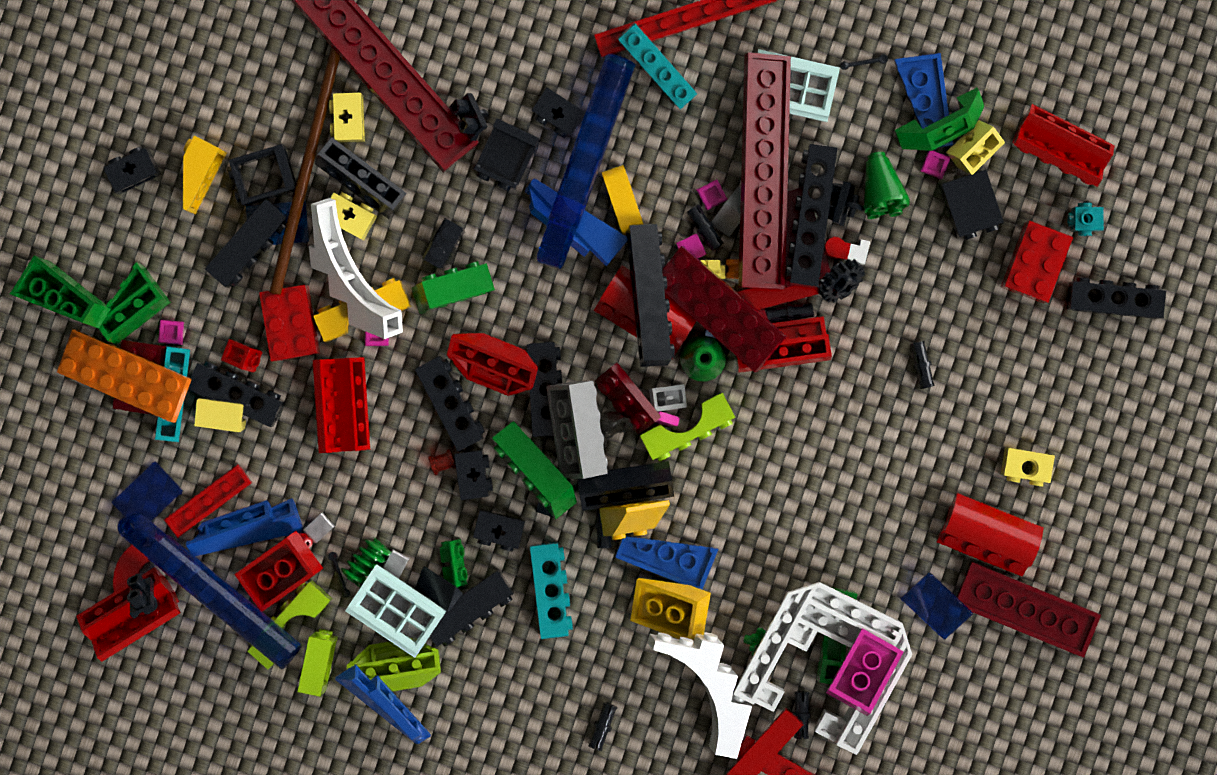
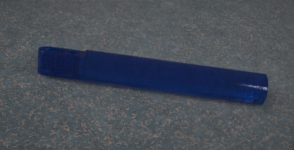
M613 54L605 56L548 217L549 222L537 253L538 263L559 269L565 263L636 66L632 61Z
M134 513L122 518L118 522L117 529L122 537L281 670L300 651L301 643L140 513Z

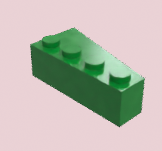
M35 255L10 292L12 296L96 328L101 326L111 308L51 261Z
M514 421L492 438L495 445L493 447L494 452L499 458H505L510 470L515 475L518 474L525 487L535 494L541 505L550 512L555 520L577 503L571 483Z

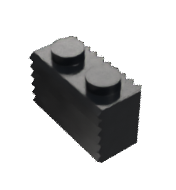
M444 218L422 259L444 270V266L447 265V262L450 261L449 258L452 257L451 254L454 253L456 246L459 245L460 238L466 233L465 229Z

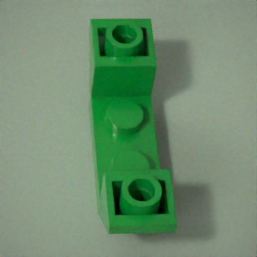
M976 87L957 97L960 110L923 129L916 120L895 129L900 147L906 150L933 151L973 130L984 109L979 89Z

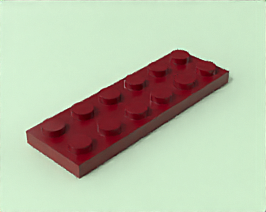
M681 246L663 268V276L667 278V290H664L665 293L754 372H758L787 337L685 246Z
M970 562L954 601V605L1083 658L1101 617V614L974 562Z

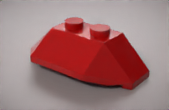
M464 333L451 336L447 356L450 360H453L455 366L467 380L507 396L533 388L538 367L525 349L485 333Z

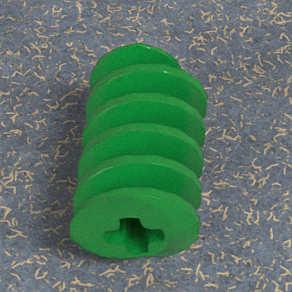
M373 537V541L364 540L368 546L367 548L359 546L362 554H353L356 560L355 563L347 561L350 567L349 570L341 568L342 573L360 588L359 583L363 584L365 582V576H369L372 571L371 569L376 564L378 565L377 562L384 563L386 561L383 554L386 556L391 555V551L375 537Z

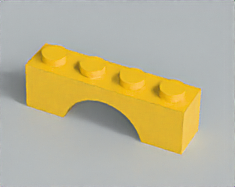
M389 279L381 283L383 287L374 290L387 303L401 311L412 307L400 280ZM340 300V305L331 308L330 305L317 310L319 314L313 316L324 342H329L348 334L349 320L346 302Z

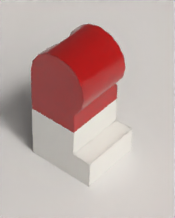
M832 237L825 242L824 249L828 257L842 261L856 259L861 265H864L870 241L861 239L858 245L846 243L839 237Z

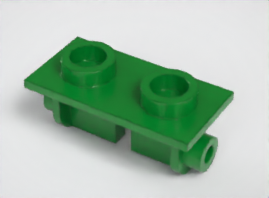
M461 539L441 542L439 547L441 562L450 563V566L442 567L444 579L455 587L467 585L468 572L464 564L465 551Z

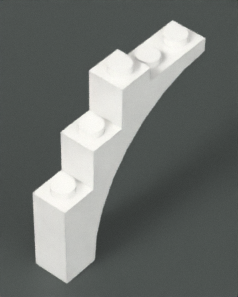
M328 198L312 203L314 244L309 246L311 268L328 274L330 296L347 303L349 325L383 339L402 333L401 310L387 303L369 286L349 254L338 220L336 201Z
M707 632L704 635L696 634L694 641L686 637L674 639L665 633H658V635L649 634L647 643L653 650L671 655L682 661L699 676L708 694L712 710V732L709 747L715 755L737 759L752 706L749 702L733 695L738 675L732 670L730 665L719 663L724 647L723 643L718 639L717 635Z

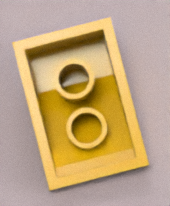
M193 136L192 139H188L183 149L185 152L183 156V209L196 214L227 152Z
M669 500L644 501L599 508L603 536H612V540L626 538L627 533L633 532V536L647 534V530L654 529L670 506Z
M638 578L636 580L630 621L677 639L686 637L694 641L696 634L704 635L711 593L691 585Z

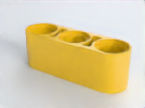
M624 165L601 172L621 233L626 235L629 225H644Z

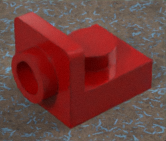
M229 339L221 361L254 373L260 364L262 351Z

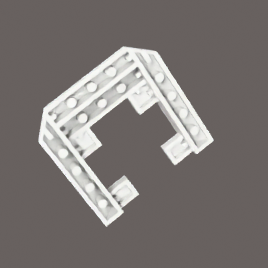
M821 582L789 591L750 660L733 695L753 705L756 703L774 712L784 694V689L767 680L787 643L807 652L818 631L851 648L863 628L904 651L871 714L866 716L849 706L842 718L824 709L814 728L816 733L834 741L837 746L857 755L912 656L903 623Z

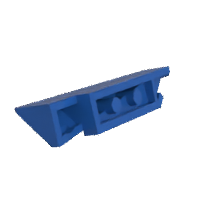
M534 178L525 189V193L529 195L531 200L529 205L530 213L582 256L585 257L591 251L607 266L628 241L626 236Z
M293 498L272 508L268 500L202 522L198 527V535L193 540L187 541L186 547L192 556H199L291 535L295 531L300 533L304 529Z
M355 664L335 677L337 682L414 743L420 744L431 737L427 729L378 675L369 680Z

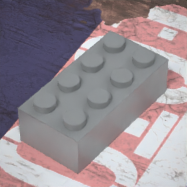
M576 381L546 386L558 466L561 474L569 479H585L608 474V461L604 454V436L600 428V412L597 408V390L594 382Z

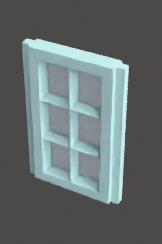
M758 49V53L761 54L782 55ZM791 57L789 114L828 122L840 68Z
M377 564L345 610L414 658L446 612L436 603Z

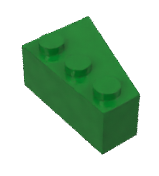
M477 261L465 265V270L458 271L456 267L444 271V275L436 277L435 274L422 277L423 281L412 287L419 314L494 291L495 288L487 263L479 265Z
M138 262L132 267L133 270L127 279L123 280L120 284V289L114 298H111L107 303L111 310L98 328L107 341L116 345L171 303L145 266Z

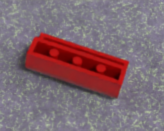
M1031 104L1012 141L1021 152L1031 153L1037 156L1043 163L1052 164L1063 173L1072 174L1080 178L1083 183L1096 187L1102 181L1104 169L1112 158L1115 145L1034 104Z
M622 265L593 311L637 338L630 270ZM665 293V299H669L670 304L667 319L672 323V335H669L670 344L674 345L676 354L696 323V320Z
M824 316L772 323L787 337L760 370L830 361L832 353L829 334L826 333ZM735 355L738 373L753 371Z
M365 358L313 360L319 453L370 450Z
M957 493L948 509L946 522L937 536L936 542L1023 577L1027 568L1032 566L1037 556L1044 527Z
M156 567L141 575L143 579L151 577L154 581V597L158 601V607L154 612L150 614L141 612L138 617L133 619L130 615V603L127 601L130 588L128 585H125L76 616L81 632L91 640L96 657L101 662L181 613L177 604L179 599L175 591Z

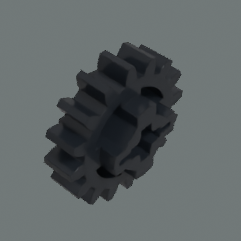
M847 259L845 263L841 261L839 264L834 265L830 272L825 273L824 278L820 280L821 285L818 286V293L828 303L830 301L835 303L838 298L842 300L848 297L852 290L857 289L859 283L863 281L861 277L865 275V269L856 259L852 261Z

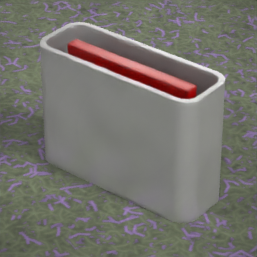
M322 512L303 531L316 544L335 525Z
M393 549L383 569L399 579L409 557Z

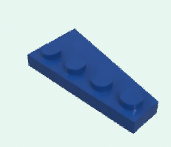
M941 53L894 59L895 66L921 128L923 129L948 116L949 111ZM950 141L938 148L953 146V141Z
M626 536V538L622 539L615 558L677 583L703 589L718 548Z

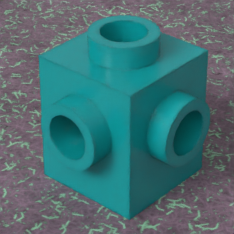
M1078 203V207L1072 208L1067 216V224L1071 226V232H1078V236H1092V232L1103 231L1104 207H1092V203Z

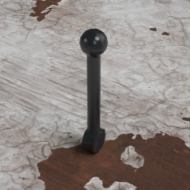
M882 54L879 58L849 63L843 61L840 64V68L847 70L849 67L877 62L885 64L888 61V57Z
M331 552L328 558L333 562L343 590L341 594L344 598H348L351 593L346 588L337 562L338 555L336 552Z

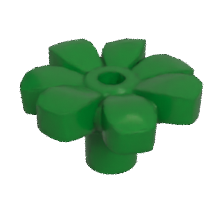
M757 628L755 634L752 633V635L744 636L743 642L750 645L749 651H752V656L766 633L763 628Z

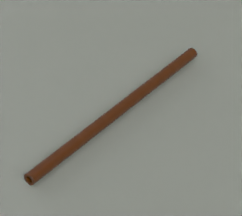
M333 47L330 48L269 291L277 295H281L340 60V55Z

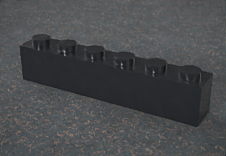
M657 224L629 225L626 237L628 238L627 249L640 367L668 366L672 358H674L675 350L674 345L670 344L669 335H672V323L667 319L670 304L669 299H665L664 291L667 290V278L662 273V268L665 266L664 254H660L662 233L658 232Z

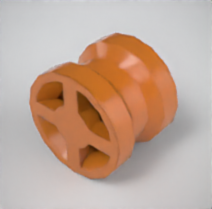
M727 259L728 272L726 273V278L739 279V259Z

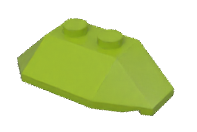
M415 637L410 638L414 642L417 641V638ZM390 641L368 645L353 661L346 665V668L349 669L356 664L369 680L378 675L392 692L422 687L441 673L439 651L426 643L415 658Z

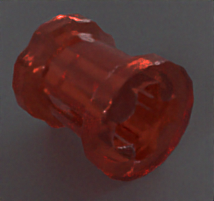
M450 449L435 457L432 455L428 456L435 476L439 475V472L451 467L453 469L456 468L455 459Z

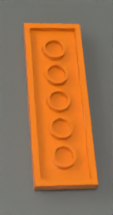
M75 329L71 331L57 370L59 374L173 423L177 421L192 380L189 377Z

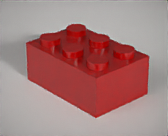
M1032 221L1025 222L1000 287L1043 304L1049 303L1073 237Z
M300 285L282 288L281 295L273 294L269 291L259 292L271 362L320 354L309 286Z
M295 531L234 575L259 610L263 612L316 575L323 567L299 533Z

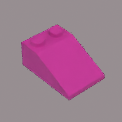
M862 628L826 693L868 716L876 705L904 651Z

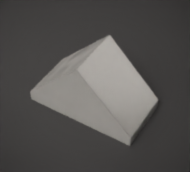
M740 187L736 188L712 221L714 227L730 237L740 223Z
M684 384L649 389L650 403L656 411L687 407Z

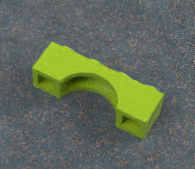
M720 393L702 402V412L698 423L686 432H671L662 425H658L641 434L640 437L652 460L657 458L660 462L671 456L670 451L676 448L681 451L691 446V440L697 437L699 440L712 435V429L719 426L720 430L732 425L733 422L731 420L735 418V415L724 394Z
M313 580L308 584L306 582L301 584L295 591L298 595L294 600L288 599L280 608L282 613L277 618L273 616L264 625L267 630L262 635L257 633L249 642L251 648L247 652L266 669H270L287 650L283 642V630L288 620L298 615L315 618L333 599Z

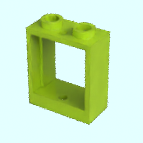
M319 629V632H314L309 636L297 692L319 697L326 692L338 636L332 635V631Z

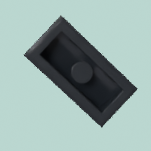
M424 566L422 568L415 590L449 612L463 593Z

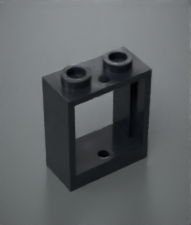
M283 144L229 160L230 166L227 167L230 179L235 180L237 187L234 189V194L237 202H241L244 206L295 191L296 180L286 147ZM276 155L285 187L249 197L240 166Z

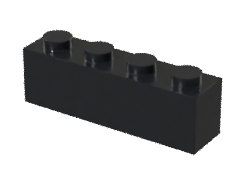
M265 199L207 265L205 270L225 288L237 286L243 279L242 273L247 268L249 270L252 269L259 260L256 257L262 251H268L274 243L272 239L277 234L281 235L285 231L288 216L272 201Z
M669 461L607 470L608 474L578 479L582 511L674 497Z
M498 569L462 594L449 612H445L430 635V638L437 647L441 644L445 647L455 640L454 635L459 631H462L463 634L475 626L473 622L479 617L482 620L494 613L492 608L498 604L503 607L513 600L511 595L514 594V590ZM430 616L423 621L421 625L426 627L432 617Z

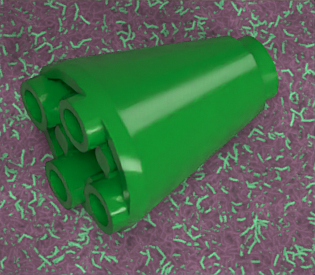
M875 152L868 155L864 190V213L867 215V219H876L886 214H889L890 217L902 215V209L910 205V199L890 159L886 157L885 152Z
M698 336L690 339L684 345L680 353V363L688 377L696 381L707 382L715 379L722 373L726 365V354L723 346L716 339L709 336ZM707 354L709 361L706 363L701 362L700 356Z

